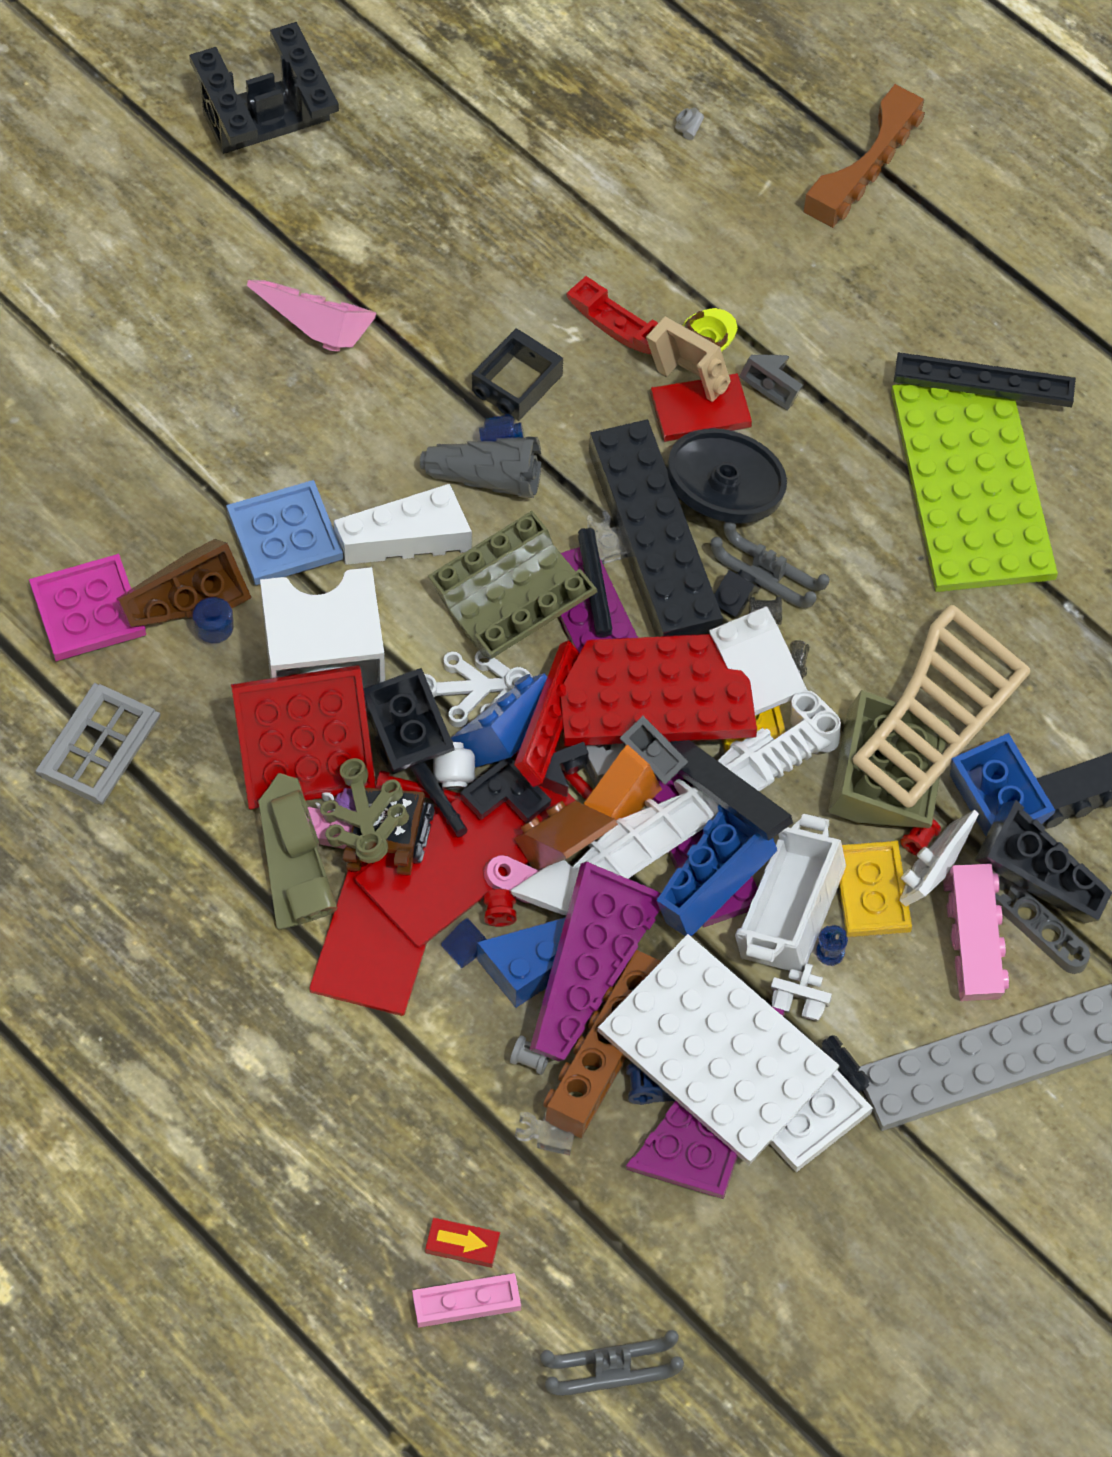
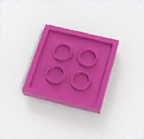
M119 554L29 579L55 661L146 635L144 625L135 627L128 625L116 599L131 589Z

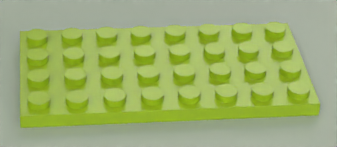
M909 384L892 385L891 394L935 592L1056 580L1058 572L1016 400Z

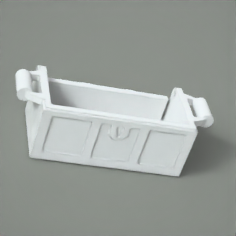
M803 814L801 819L791 828L787 827L778 834L779 840L776 844L778 851L771 857L766 866L765 873L750 904V909L743 926L738 928L735 934L742 959L788 971L795 969L804 972L805 965L809 960L846 868L841 840L829 837V819ZM800 827L823 831V834L801 830Z

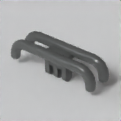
M725 522L724 534L735 547L754 557L752 566L729 554L723 548L721 538L714 537L711 539V551L719 562L737 573L740 569L756 578L754 583L799 608L812 607L817 599L813 591L825 590L829 585L830 579L828 575L821 574L818 579L813 578L787 563V558L783 556L776 557L777 553L775 551H766V546L762 544L757 546L745 539L737 532L735 523ZM785 575L813 591H808L805 596H802L782 585L779 581Z
M669 1330L665 1336L654 1340L554 1355L550 1350H545L540 1355V1360L545 1367L564 1369L593 1364L595 1377L570 1381H558L555 1377H549L545 1382V1387L551 1394L565 1396L671 1378L680 1373L684 1367V1361L681 1357H673L665 1365L632 1371L630 1370L631 1358L661 1353L671 1349L678 1342V1333L674 1330Z

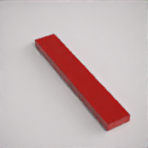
M569 640L559 645L514 763L533 787L543 783L563 728L561 696H565L566 686L563 683L580 654Z

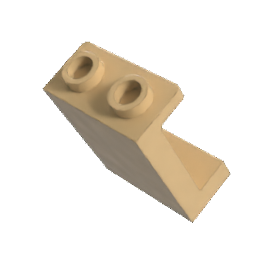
M666 316L648 334L646 338L659 373L668 377L676 366L680 365L701 378L706 397L712 402L727 390L731 381L720 346Z

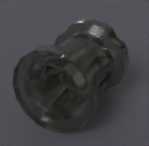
M750 597L749 614L767 606L776 624L781 625V597H776L775 600H756L755 597Z

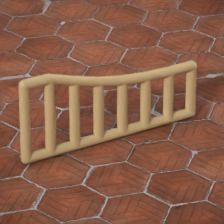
M949 605L930 625L914 674L903 695L871 738L853 756V763L907 808L913 807L951 764L952 758L961 753L1030 674L1029 666L955 605ZM952 620L955 621L1015 671L1008 680L1005 679L946 630L945 627ZM938 639L999 689L998 692L990 698L937 654L935 649ZM930 664L978 703L982 710L976 716H973L926 676ZM919 689L924 690L967 727L959 735L956 734L915 699ZM907 710L950 744L943 754L901 720ZM893 730L933 763L926 773L886 741V738ZM876 750L916 782L909 792L869 760Z

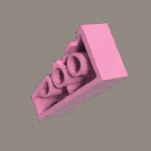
M992 864L952 866L943 880L944 891H951L949 892V899L946 905L948 917L955 918V924H952L951 941L954 950H959L960 956L955 957L960 1001L1000 999L1005 993V989L1009 988L1008 971L1002 969L1001 957H1005L1006 947L1004 937H999L998 925L1002 924V909L1000 905H996L995 893L999 892L998 874L993 873Z

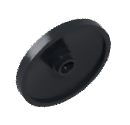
M701 429L684 435L673 445L666 464L668 478L676 495L695 511L724 522L749 523L770 516L780 506L787 488L785 469L771 450L747 435L726 429Z

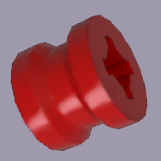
M495 889L485 893L484 904L487 906V910L484 912V921L486 924L495 927H505L517 921V912L513 909V906L516 904V896L512 895L510 890Z

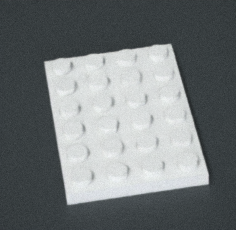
M689 934L680 941L598 1027V1032L748 1165L755 1160L839 1068V1065Z

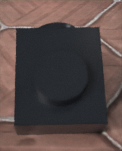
M742 569L739 570L738 574L728 570L714 594L718 606L739 618L753 593H758L761 589L754 584L756 578Z

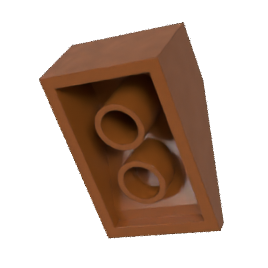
M560 801L546 810L549 816L539 822L536 817L520 827L523 833L514 839L532 868L540 870L569 858L616 827L618 823L614 818L580 802L574 801L565 805L563 801Z

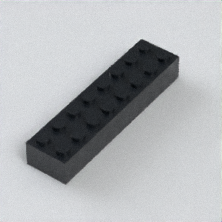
M646 419L590 432L589 455L655 636L710 634L709 630L722 625L723 616L678 497L670 484L667 468L649 420Z

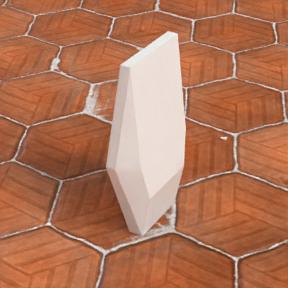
M973 810L950 823L929 848L923 847L918 852L917 857L919 859L914 863L912 870H907L901 877L906 882L899 900L902 904L908 906L925 897L946 877L979 815L977 811Z

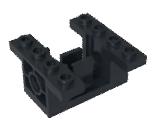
M297 22L270 30V38L280 55L282 81L275 83L273 72L246 80V92L236 94L233 73L228 71L217 47L189 55L190 63L200 82L203 114L223 154L330 121V114L339 111V103Z

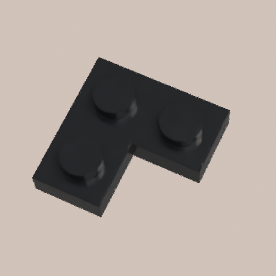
M511 757L500 761L460 792V799L480 820L506 802L527 823L551 805L552 800L539 786L533 787L514 765L515 761Z

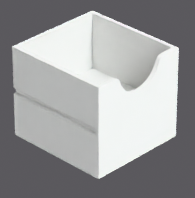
M372 567L347 570L341 583L334 590L321 595H310L300 592L285 577L260 580L270 678L359 665L363 689L385 681L384 648Z

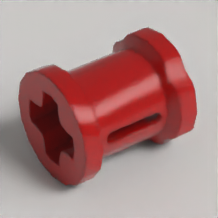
M933 819L930 828L913 827L908 835L902 837L900 841L902 847L909 853L917 856L923 847L929 845L933 837L940 834L941 826Z

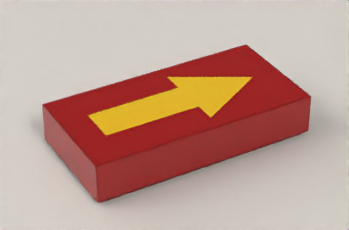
M433 1217L425 1253L492 1268L500 1239V1232Z

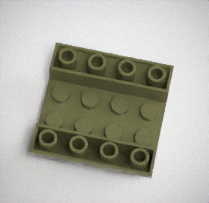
M533 511L525 514L428 575L451 616L484 657L491 659L598 592L597 588L581 569L575 571L552 543L548 529Z

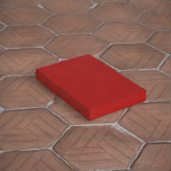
M738 373L729 375L731 382L727 390L720 394L713 402L707 399L701 379L651 387L650 394L664 442L678 440L690 432L701 429L714 428L732 431L752 427V419Z

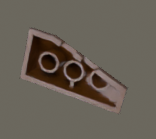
M213 539L188 552L116 599L128 625L135 627L166 622L171 619L197 617V615L226 612L252 597L228 543Z

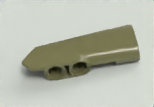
M278 773L269 788L259 799V808L276 926L282 930L328 916L337 910V906L317 849L319 840L299 780Z

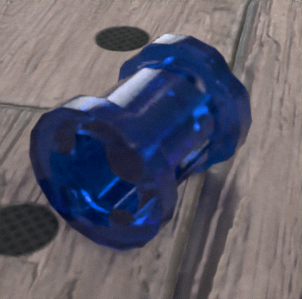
M837 925L824 927L818 937L819 943L816 947V956L821 963L835 966L844 959L848 938L846 931Z

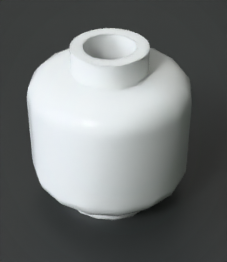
M452 742L455 748L454 751L433 758V775L437 782L442 784V789H465L467 784L475 779V755L471 750L464 749L463 743Z

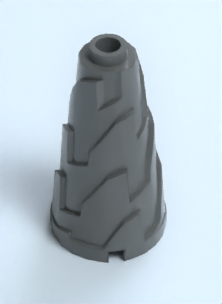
M527 436L526 438H495L496 441H467L465 444H437L436 446H429L426 451H422L420 468L425 470L427 475H431L435 479L463 482L467 486L492 489V492L518 495L523 498H534L533 495L537 494L541 475V461H537V456L534 454H541V445L538 437Z

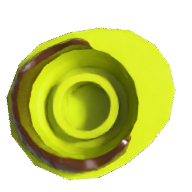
M717 308L698 311L687 318L682 325L720 346L721 351L731 344L738 329L732 314Z

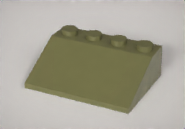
M861 690L847 711L828 812L858 823L930 828L933 821L940 776L913 807L907 808L853 763V756L871 738L897 704L895 701ZM907 710L901 720L943 754L946 741ZM937 717L949 727L948 720ZM894 730L886 738L887 742L924 773L933 765L930 760ZM878 750L869 758L871 762L907 792L916 784L913 779Z

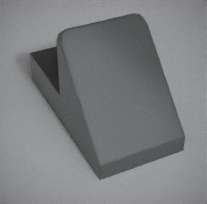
M751 355L739 378L787 411L794 404L803 387L801 383L782 371L789 359L787 355Z
M644 716L620 737L625 745H629L650 764L655 776L664 785L688 763Z

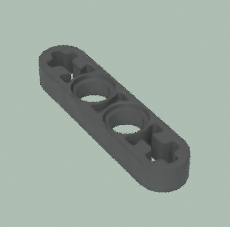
M998 876L999 890L1002 891L1005 888L1009 890L1008 895L1002 894L999 896L995 893L996 905L1001 906L1002 914L1063 970L1072 974L1084 971L1090 959V951L1086 944L1025 889L1002 876ZM1011 901L1015 903L1013 907H1010ZM1022 907H1028L1035 912V918L1025 920L1019 916L1018 910ZM1045 929H1053L1059 934V939L1054 942L1047 941L1043 938L1041 932ZM1064 941H1066V942H1067L1066 948H1065L1064 946L1061 948V946L1063 945ZM1078 953L1080 955L1079 960L1074 959L1071 961L1068 959L1069 954L1075 955Z

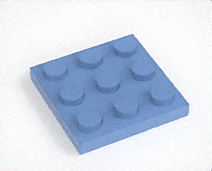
M314 480L226 505L227 514L255 585L260 584L262 579L285 577L343 560V551Z

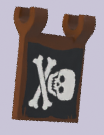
M365 788L369 807L381 793V789ZM403 791V796L398 801L390 802L374 823L376 832L387 818L388 809L394 804L404 805L409 814L407 823L402 826H396L386 839L388 843L387 853H395L394 865L398 866V874L411 875L413 850L425 799L424 792ZM352 827L351 833L359 836L362 835L360 828ZM346 846L343 860L347 862V870L360 871L362 861L358 858L356 849Z

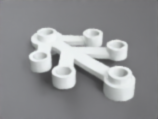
M478 651L475 655L476 668L481 671L491 670L499 678H487L462 660V656L457 652H449L444 656V669L449 673L458 672L467 680L436 683V680L431 675H424L433 697L469 694L458 706L452 707L449 711L450 724L459 728L466 725L468 714L490 692L501 691L491 704L488 703L482 706L480 714L494 704L502 695L515 687L513 684L518 679L530 673L521 667L509 669L497 659L484 657ZM481 658H487L490 661L487 663H482L479 660ZM450 660H456L458 663L456 665H451L448 662ZM455 714H461L464 717L461 719H455L453 716Z

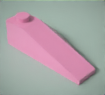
M248 280L247 283L251 290L310 338L322 342V347L328 350L340 351L341 347H353L376 316V312L349 303L341 302L340 304L325 301L326 297L301 293L299 296L300 290L266 280Z

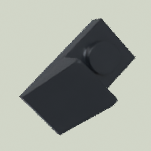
M581 742L553 753L543 783L538 786L567 797L569 787L563 773H576L587 764L589 752L585 743Z

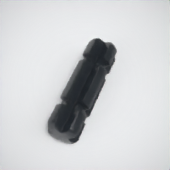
M423 803L413 850V863L416 864L421 863L425 852L423 848L426 847L432 825L430 821L433 820L435 813L434 806L431 803Z
M831 1035L822 1041V1050L839 1065L838 1071L847 1081H850L849 1083L858 1093L866 1090L869 1087L870 1079L864 1071H859L861 1067L845 1047H841L843 1043L839 1038Z

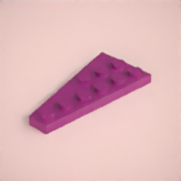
M584 862L580 864L530 1051L556 1061L565 1060L584 1031V1025L593 1011H597L603 1002L601 999L606 991L614 985L638 948L640 939L655 922L656 919L654 918L660 910L656 901L661 894L660 892L592 863Z
M773 1007L778 1013H780L784 1017L785 1014L783 1009ZM675 1101L665 1114L666 1117L645 1140V1144L637 1155L628 1162L626 1169L724 1199L738 1155Z

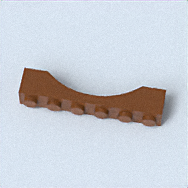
M894 84L880 102L877 120L879 135L871 149L852 165L834 173L821 175L806 194L804 213L832 228L840 219L844 220L849 214L855 200L859 201L864 195L868 183H873L878 178L884 163L889 164L896 148L906 143L913 127L917 128L921 124L925 112L922 111L924 98Z

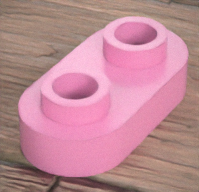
M502 855L494 857L487 863L484 869V878L487 884L494 889H507L511 891V889L539 871ZM500 866L506 868L508 873L506 877L499 874L498 868ZM516 897V899H518V900H520V901H522V902L529 903V902H527V901H525V900H522V899Z

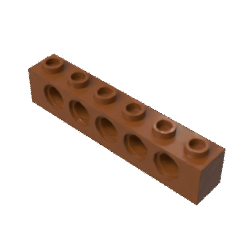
M636 950L619 975L620 979L616 986L613 985L608 988L603 998L605 1003L603 1009L595 1011L588 1025V1028L591 1029L587 1037L581 1036L574 1048L573 1054L576 1055L572 1063L566 1062L558 1078L561 1081L556 1090L551 1088L543 1104V1107L547 1108L545 1122L582 1139L627 1059L614 1045L600 1042V1040L606 1038L598 1032V1027L631 994L632 991L629 989L636 988L661 962L660 960ZM593 1065L598 1069L592 1071L586 1069L585 1066ZM580 1092L583 1094V1096L574 1097L569 1093Z

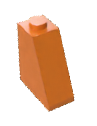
M626 745L584 802V805L618 820L619 818L622 819L639 812L645 806V801L649 798L653 799L662 788L650 764L629 745Z

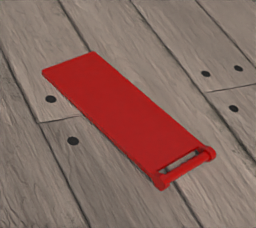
M519 751L511 757L514 761H516ZM564 772L565 779L587 800L593 789L577 772L573 774ZM539 786L552 801L551 805L536 817L540 822L549 816L546 810L560 801L567 805L576 800L569 793L565 797ZM458 797L451 805L460 814L461 820L468 829L465 835L457 837L450 825L446 823V819L440 811L430 821L432 825L426 847L423 848V851H425L423 860L419 864L413 863L411 875L398 874V866L394 865L395 853H386L382 859L374 862L356 876V883L415 947L421 948L481 901L486 892L495 890L487 884L484 878L485 866L494 857L503 855L525 865L529 863L514 839L523 833L520 827L526 823L506 802L480 820ZM502 866L498 868L499 874L506 877L508 874L506 868Z
M380 771L375 789H381L382 785L388 780H397L403 791L424 792L425 798L430 799V795L420 783L391 776V773L387 771ZM443 789L450 803L460 797L458 792ZM434 807V816L440 812L438 807ZM362 861L360 871L348 870L336 905L337 910L334 912L309 989L313 994L404 1016L427 943L421 948L415 947L356 883V876L373 864Z

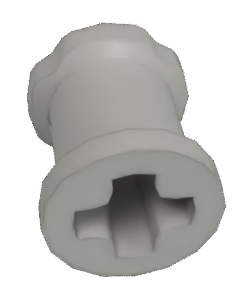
M520 1035L512 1051L510 1063L526 1065L536 1069V1073L542 1075L547 1067L549 1058L530 1051L531 1043L526 1041V1037Z

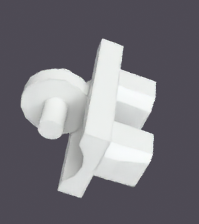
M808 963L805 965L804 972L795 969L790 970L789 978L801 981L800 984L774 977L771 986L772 991H774L772 1007L783 1009L784 1012L789 1013L793 997L806 1000L802 1017L816 1022L820 1020L825 1006L829 1007L832 994L807 987L808 984L820 987L823 979L811 974L813 965Z

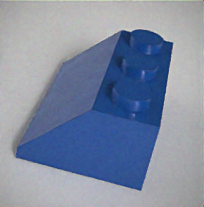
M1009 733L952 758L950 777L970 811L975 810L979 813L976 821L985 836H987L1002 804L1017 800L1024 807L1023 810L1041 824L1055 813L1053 805Z

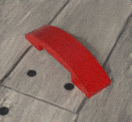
M587 276L566 293L571 303L589 321L610 337L627 347L652 355L646 337L657 326V321L652 319L646 323L608 298V290Z

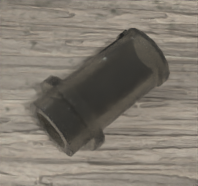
M795 640L790 643L789 652L803 679L807 675V667L805 665L810 646L809 644L805 645L804 641Z

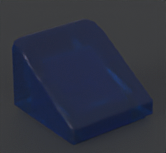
M466 918L441 943V946L463 968L477 958V942L487 939Z

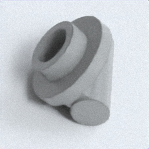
M686 108L676 117L677 123L675 128L683 133L685 139L693 140L704 116L697 108Z

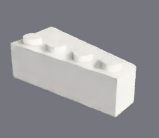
M450 484L334 520V532L343 551L345 565L385 561L386 557L402 556V559L414 558V554L433 553V556L445 555V551L460 550V553H465L472 548V531Z

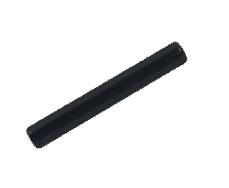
M590 527L582 528L578 531V540L584 573L598 591L589 597L595 633L598 637H608L612 634L613 628L595 530Z

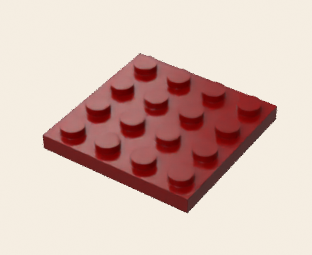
M359 665L231 684L249 809L259 808V799L269 788L278 773L299 780L305 801L323 798L322 793L325 792L337 796L345 788L351 789V786L345 784L340 774V768L345 761L353 758L362 760L367 768L368 778L364 784L365 788L376 787L362 675Z

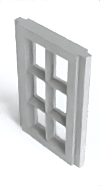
M94 683L36 769V774L85 799L103 805L161 715L155 709L106 686ZM104 700L119 707L107 726L91 720ZM124 709L140 716L127 736L112 730ZM87 725L102 732L89 752L74 746ZM107 735L123 741L110 762L95 755ZM70 751L85 757L72 778L57 771ZM90 761L106 767L94 787L78 781Z

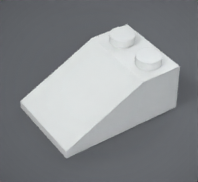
M767 606L709 630L727 668L741 670L750 679L755 715L791 701L797 692L807 690L783 636Z

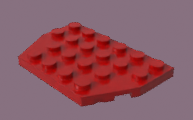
M711 634L587 640L563 683L566 686L565 696H561L565 746H573L584 742L585 745L624 744L620 737L642 716L668 741L754 738L757 736L750 679L742 670L727 668Z

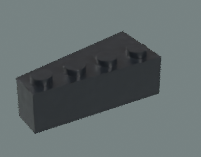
M1017 800L1003 803L975 861L980 864H992V870L1083 923L1099 921L1112 891L1083 863H1079L1068 853L1069 850L1061 842H1057L1045 831V827L1037 819H1033L1023 810L1024 807Z

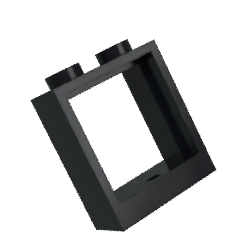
M515 328L472 373V391L479 399L487 400L496 406L504 415L511 416L520 421L563 376V357ZM513 357H516L542 374L519 399L491 381Z

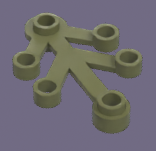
M357 758L349 759L342 764L340 774L345 784L351 786L357 812L340 806L335 800L325 801L320 807V812L325 821H343L360 828L362 835L359 836L347 832L343 826L334 824L327 828L325 836L331 846L338 847L344 844L356 849V854L361 861L373 863L386 855L388 851L386 839L396 826H402L407 823L409 814L404 805H392L387 811V818L375 832L374 823L390 802L398 801L403 796V789L397 780L386 781L382 785L381 793L369 807L364 785L368 778L367 768L362 760Z

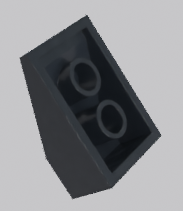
M422 668L363 689L366 710L394 772L455 750Z

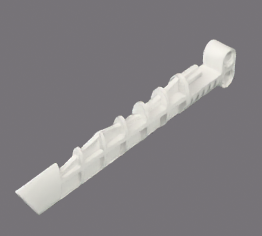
M808 690L797 692L791 700L790 720L793 728L776 739L771 737V732L767 728L765 730L762 728L757 731V736L754 738H747L742 742H733L730 745V749L718 762L755 789L761 791L775 781L774 778H781L784 775V771L790 772L793 769V765L799 766L802 763V759L808 760L811 758V753L817 754L820 751L830 752L835 750L840 740V718L814 692ZM678 779L674 782V786L680 794L679 796L659 804L649 798L645 801L647 809L622 819L619 818L616 820L618 823L616 827L605 833L597 842L594 840L588 844L591 849L573 867L565 860L547 866L511 889V894L539 907L567 915L581 863H592L628 879L702 830L709 819L713 820L719 811L717 808L719 804L697 787L693 786L691 788L684 781Z

